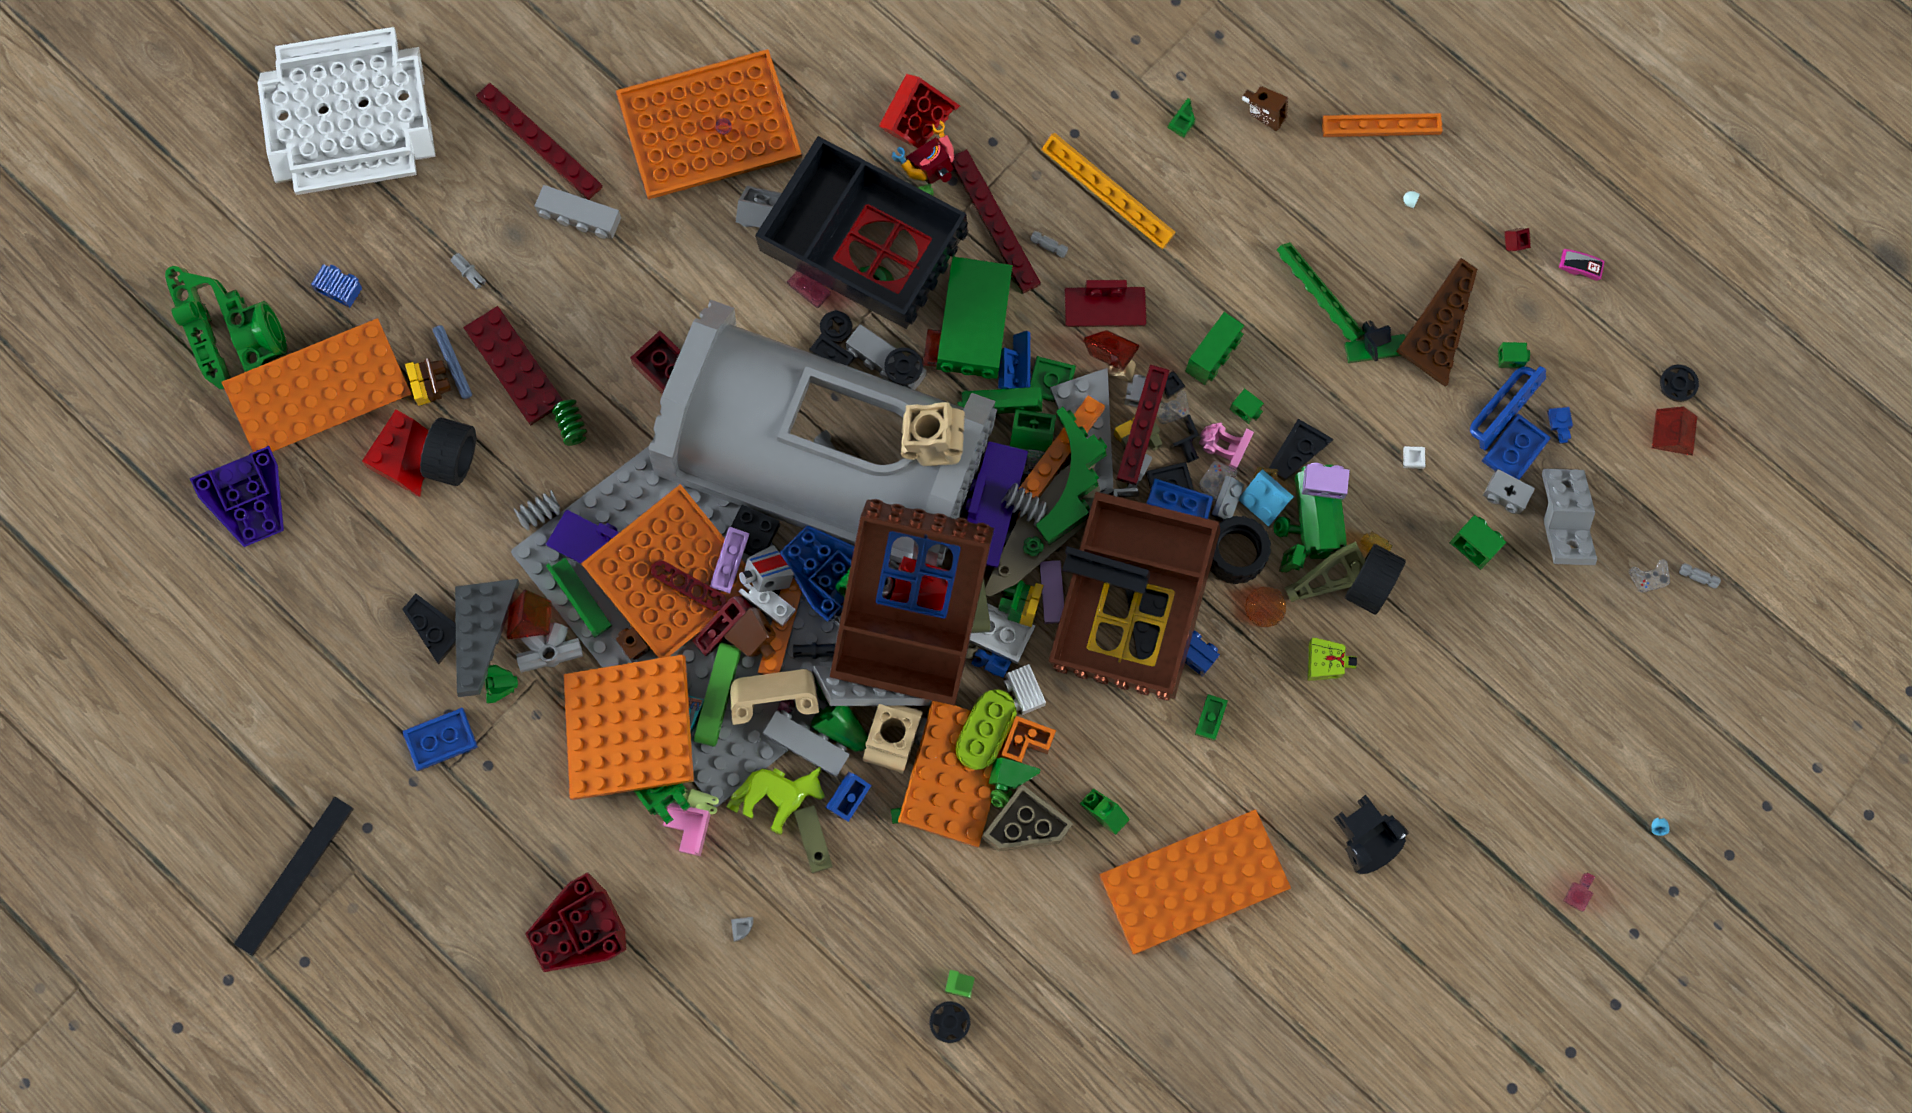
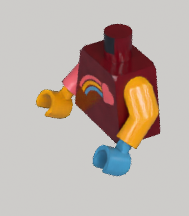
M940 121L941 130H936L934 124L932 129L934 134L939 135V139L937 137L933 138L905 158V150L902 147L897 149L901 156H897L895 152L892 153V159L895 162H901L900 166L911 179L926 181L929 184H933L939 179L944 183L951 179L952 174L950 172L953 170L954 148L948 135L944 134L945 125L942 121Z

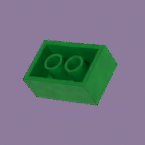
M1223 312L1189 358L1185 372L1203 385L1208 380L1212 382L1217 376L1221 365L1224 366L1228 361L1232 350L1235 351L1241 343L1244 335L1242 333L1244 325L1226 312Z

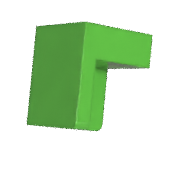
M950 970L945 993L970 999L975 978Z

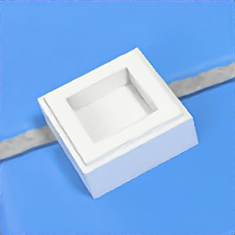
M1405 446L1403 448V468L1424 469L1425 447Z

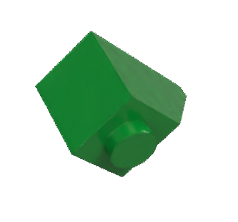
M1003 757L996 758L993 762L989 784L995 785L997 790L1007 792L1008 789L1017 788L1038 775L1041 769Z

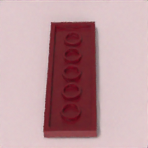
M496 306L463 327L530 426L553 411V406L563 401L499 306Z

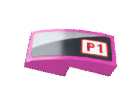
M1564 249L1559 268L1573 275L1582 274L1597 281L1602 277L1605 261L1585 253Z

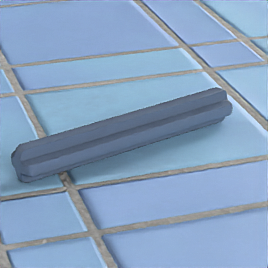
M442 325L434 327V335L462 399L470 398L472 392L445 329Z

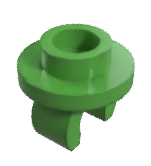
M997 789L993 790L990 794L992 804L995 807L1004 808L1010 800L1012 791L1010 790L1006 794Z

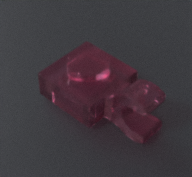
M1588 872L1584 873L1579 884L1575 882L1571 884L1563 902L1580 912H1584L1593 895V892L1588 889L1595 876Z

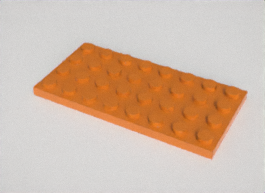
M378 318L222 381V385L253 452L270 446L272 452L412 395Z
M1256 809L1099 874L1133 955L1291 889Z

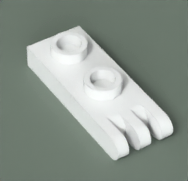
M749 583L744 585L749 590L748 593L743 589L738 591L782 627L796 611L794 607L773 591L758 592Z

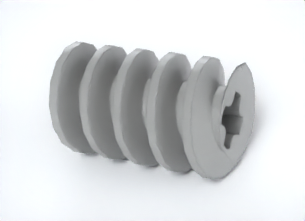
M1014 483L1008 489L1001 503L1007 501L1005 508L1013 505V513L1020 509L1019 517L1027 514V522L1034 518V526H1036L1048 509V507L1045 508L1046 502L1041 501L1038 504L1039 497L1036 496L1031 499V492L1024 495L1025 488L1022 487L1017 490L1018 484Z
M550 490L551 497H548L545 493L542 494L543 501L535 497V505L531 501H527L528 508L521 504L520 512L513 508L521 525L527 531L530 530L529 523L535 527L537 526V519L544 523L545 515L550 520L552 519V512L557 516L560 515V506L552 490Z

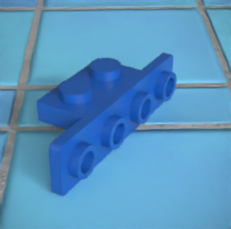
M1029 331L1013 336V350L1002 348L998 378L999 389L1030 387Z

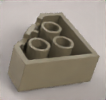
M1022 784L983 834L982 839L998 851L1054 845L1062 841L1074 823Z

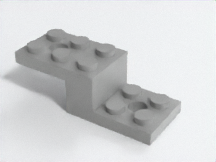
M1543 469L1542 478L1549 502L1543 521L1553 563L1596 565L1597 556L1590 533L1595 509L1585 471L1577 469Z

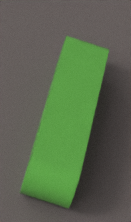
M720 643L695 732L694 742L713 747L717 744L730 696V686L734 681L741 655V650L736 646Z

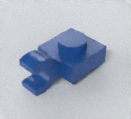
M1570 408L1549 409L1547 413L1551 431L1557 430L1560 444L1568 443V439H1571L1569 429L1573 427Z
M978 649L975 653L981 660L974 657L971 663L975 667L985 666V670L1004 678L1011 665V661L994 653L989 655L981 649Z

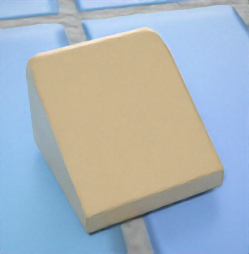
M1112 357L1108 377L1131 382L1136 366L1135 362L1131 358Z

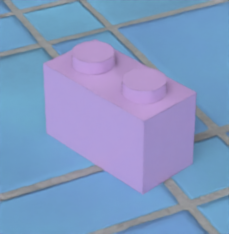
M1321 463L1308 464L1304 470L1302 494L1344 500L1348 492L1349 470L1338 465L1325 467Z

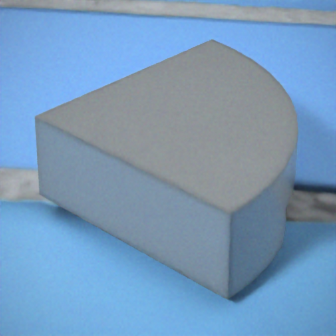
M753 917L731 920L733 941H740L749 934L753 926Z

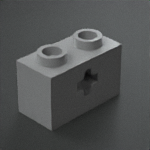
M1497 469L1482 496L1486 497L1493 504L1504 506L1510 513L1520 514L1525 509L1535 488Z

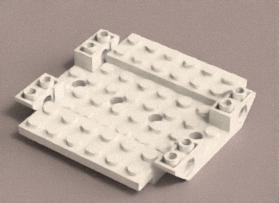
M394 27L275 46L276 70L260 73L258 79L266 151L275 183L293 181L294 192L296 195L414 176L417 175L415 159L436 157L431 122L427 114L423 85H425L420 49L416 47L398 50ZM403 93L409 94L408 99L405 101L399 100V96ZM362 100L369 101L366 107H359V103ZM326 106L329 108L327 113H319L321 107ZM282 113L289 114L286 120H278Z

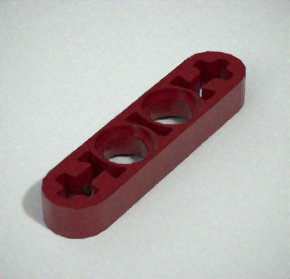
M657 561L651 566V575L655 579L706 608L719 611L726 604V598L722 593L665 561ZM664 565V571L670 573L671 569L674 570V573L669 578V582L665 580L668 577L665 574H660L659 576L656 574V566ZM675 575H682L684 577L685 583L683 586L678 587L674 585L673 578ZM700 585L703 588L702 596L695 597L691 591L692 587ZM709 590L711 591L709 596H711L712 598H716L717 596L720 597L719 601L721 602V605H716L715 607H713V602L711 600L706 599L705 603L702 601V599L706 597L707 592Z

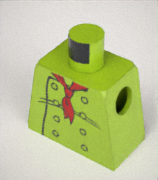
M1312 637L1308 648L1307 681L1341 678L1345 673V668L1356 669L1357 657L1345 656L1346 647L1343 644Z

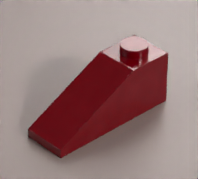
M733 596L697 634L692 642L705 656L709 655L720 643L727 640L724 635L749 608L754 607L745 597Z

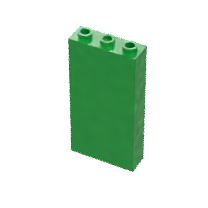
M952 257L936 370L946 373L956 372L967 376L976 375L987 379H997L1012 265Z

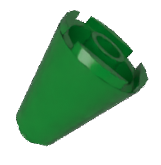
M827 701L826 704L828 706L824 710L820 708L819 713H816L813 717L811 725L816 731L854 752H862L866 749L868 734L849 706H830Z

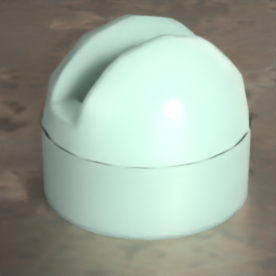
M1414 191L1407 192L1404 195V203L1414 209L1420 194Z

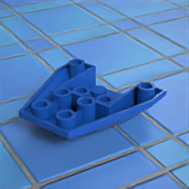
M807 525L780 551V554L793 571V578L812 609L829 622L842 614L845 598L836 590V584L851 567L855 546Z

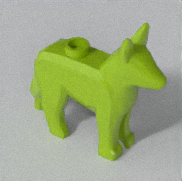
M821 767L794 781L785 778V773L775 768L773 771L766 769L754 771L747 777L742 786L733 793L727 808L737 813L740 804L744 802L743 815L752 819L754 816L752 812L754 805L767 794L770 801L779 808L771 826V831L782 835V827L785 821L800 807L806 796H812L816 799L825 798L818 779Z

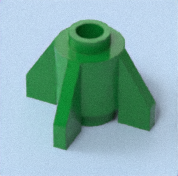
M497 665L488 666V674L485 679L487 704L496 703L510 693H514V688L518 687L517 676H513L511 671Z

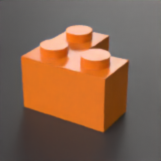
M1016 716L1001 758L1022 763L1027 747L1048 754L1056 730Z

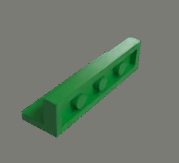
M1041 387L963 391L962 402H958V406L964 408L971 393L994 400V408L997 409L996 414L1015 413V409L1042 412L1043 389Z
M566 558L552 567L549 563L546 565L594 638L612 627Z

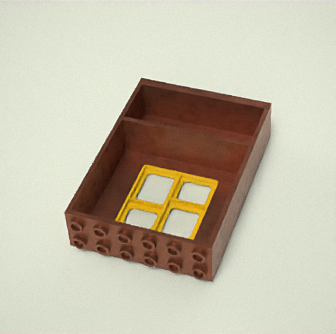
M1095 492L1080 550L1149 570L1151 575L1146 589L1166 593L1169 598L1164 616L1157 617L1139 611L1143 594L1134 592L1128 617L1123 619L1103 613L1109 584L1073 574L1049 658V663L1053 666V669L1063 674H1067L1070 671L1076 677L1088 680L1089 676L1094 678L1097 683L1108 685V682H1111L1117 688L1128 690L1129 687L1134 688L1137 693L1149 696V693H1153L1158 699L1169 701L1170 698L1175 699L1221 531L1219 522ZM1137 621L1160 627L1155 650L1149 658L1144 660L1133 657L1129 650L1133 628ZM1102 622L1124 629L1122 640L1114 650L1105 651L1096 643V633L1099 624Z

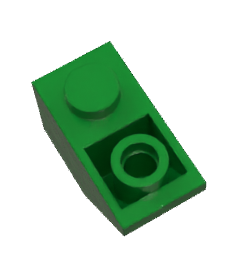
M1094 788L1079 803L1095 820L1115 835L1130 820L1117 803Z

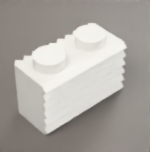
M1029 664L1006 673V680L1003 682L1006 690L1012 692L1014 696L1016 712L1020 710L1021 715H1024L1046 705L1044 696Z

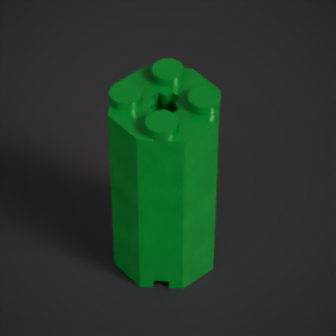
M1304 466L1301 468L1302 472H1298L1295 476L1302 545L1305 546L1303 553L1306 554L1305 558L1310 555V559H1326L1335 551L1347 546L1342 499L1302 494L1304 470L1306 468Z

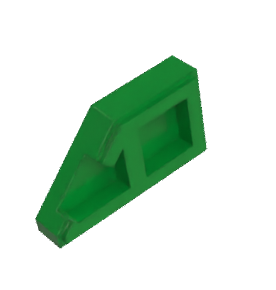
M1187 98L1168 125V129L1182 138H1185L1195 124V116L1192 111L1190 98Z

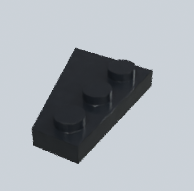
M1298 419L1267 471L1286 481L1334 439Z
M415 593L402 610L436 662L440 664L456 645V623Z

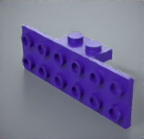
M991 441L987 444L978 478L972 481L970 491H974L972 499L968 498L965 510L968 511V522L975 524L985 523L994 528L986 565L997 568L1013 511V505L1005 508L1007 501L1002 503L1001 501L1014 483L1018 484L1017 490H1019L1028 451Z
M566 510L546 545L581 564L619 532H617L618 528L609 523L606 525L602 523L596 525Z

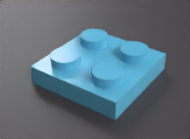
M1262 469L1242 493L1239 501L1269 527L1294 496Z

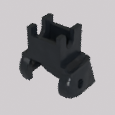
M1367 795L1357 801L1361 808L1346 818L1344 813L1341 812L1333 818L1349 839L1346 842L1348 847L1345 850L1354 871L1360 875L1376 871L1394 859L1403 849L1406 842L1405 836L1409 834L1406 827L1395 819L1393 815L1390 817L1386 814L1382 816Z

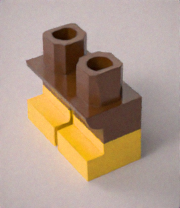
M430 358L421 363L414 364L411 362L405 364L414 399L418 406L442 399L441 394L451 390L448 378L437 380L436 375L446 373L443 360L431 362Z

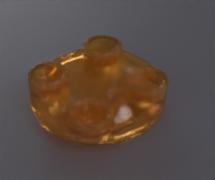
M1260 587L1248 595L1245 601V611L1252 623L1259 627L1269 628L1283 620L1286 614V602L1280 590L1272 587Z

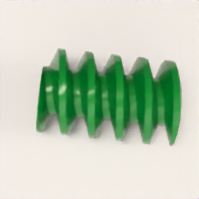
M575 399L557 403L553 406L552 411L554 416H556L555 420L558 423V428L561 431L560 434L564 438L563 442L566 446L577 445L587 439L583 437L587 433V429H580L585 423L583 421L578 422L582 415L575 414L579 411V407H572L577 403Z

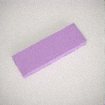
M732 527L728 528L710 587L730 594L750 533Z
M1043 561L1039 565L1041 584L1044 585L1042 590L1044 624L1059 623L1064 607L1061 561Z

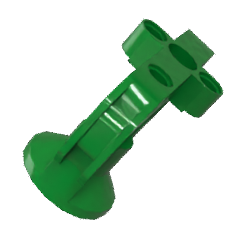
M178 266L167 268L165 279L175 305L172 308V315L179 326H183L197 364L204 378L219 389H224L222 381L230 379L231 376L224 358H221L217 349V340L210 325L212 321L210 313L205 306L206 304L201 302L197 291L202 287L211 285L228 327L231 341L245 372L287 354L288 346L284 331L275 312L267 302L262 301L247 307L244 297L241 298L236 289L228 292L217 279L191 274L185 268ZM187 290L188 298L183 300L182 293ZM238 314H240L242 316V321L240 324L237 325L235 323V317ZM252 353L257 355V360L254 363L250 361ZM215 369H217L218 372H216L215 376H213L212 373H214Z

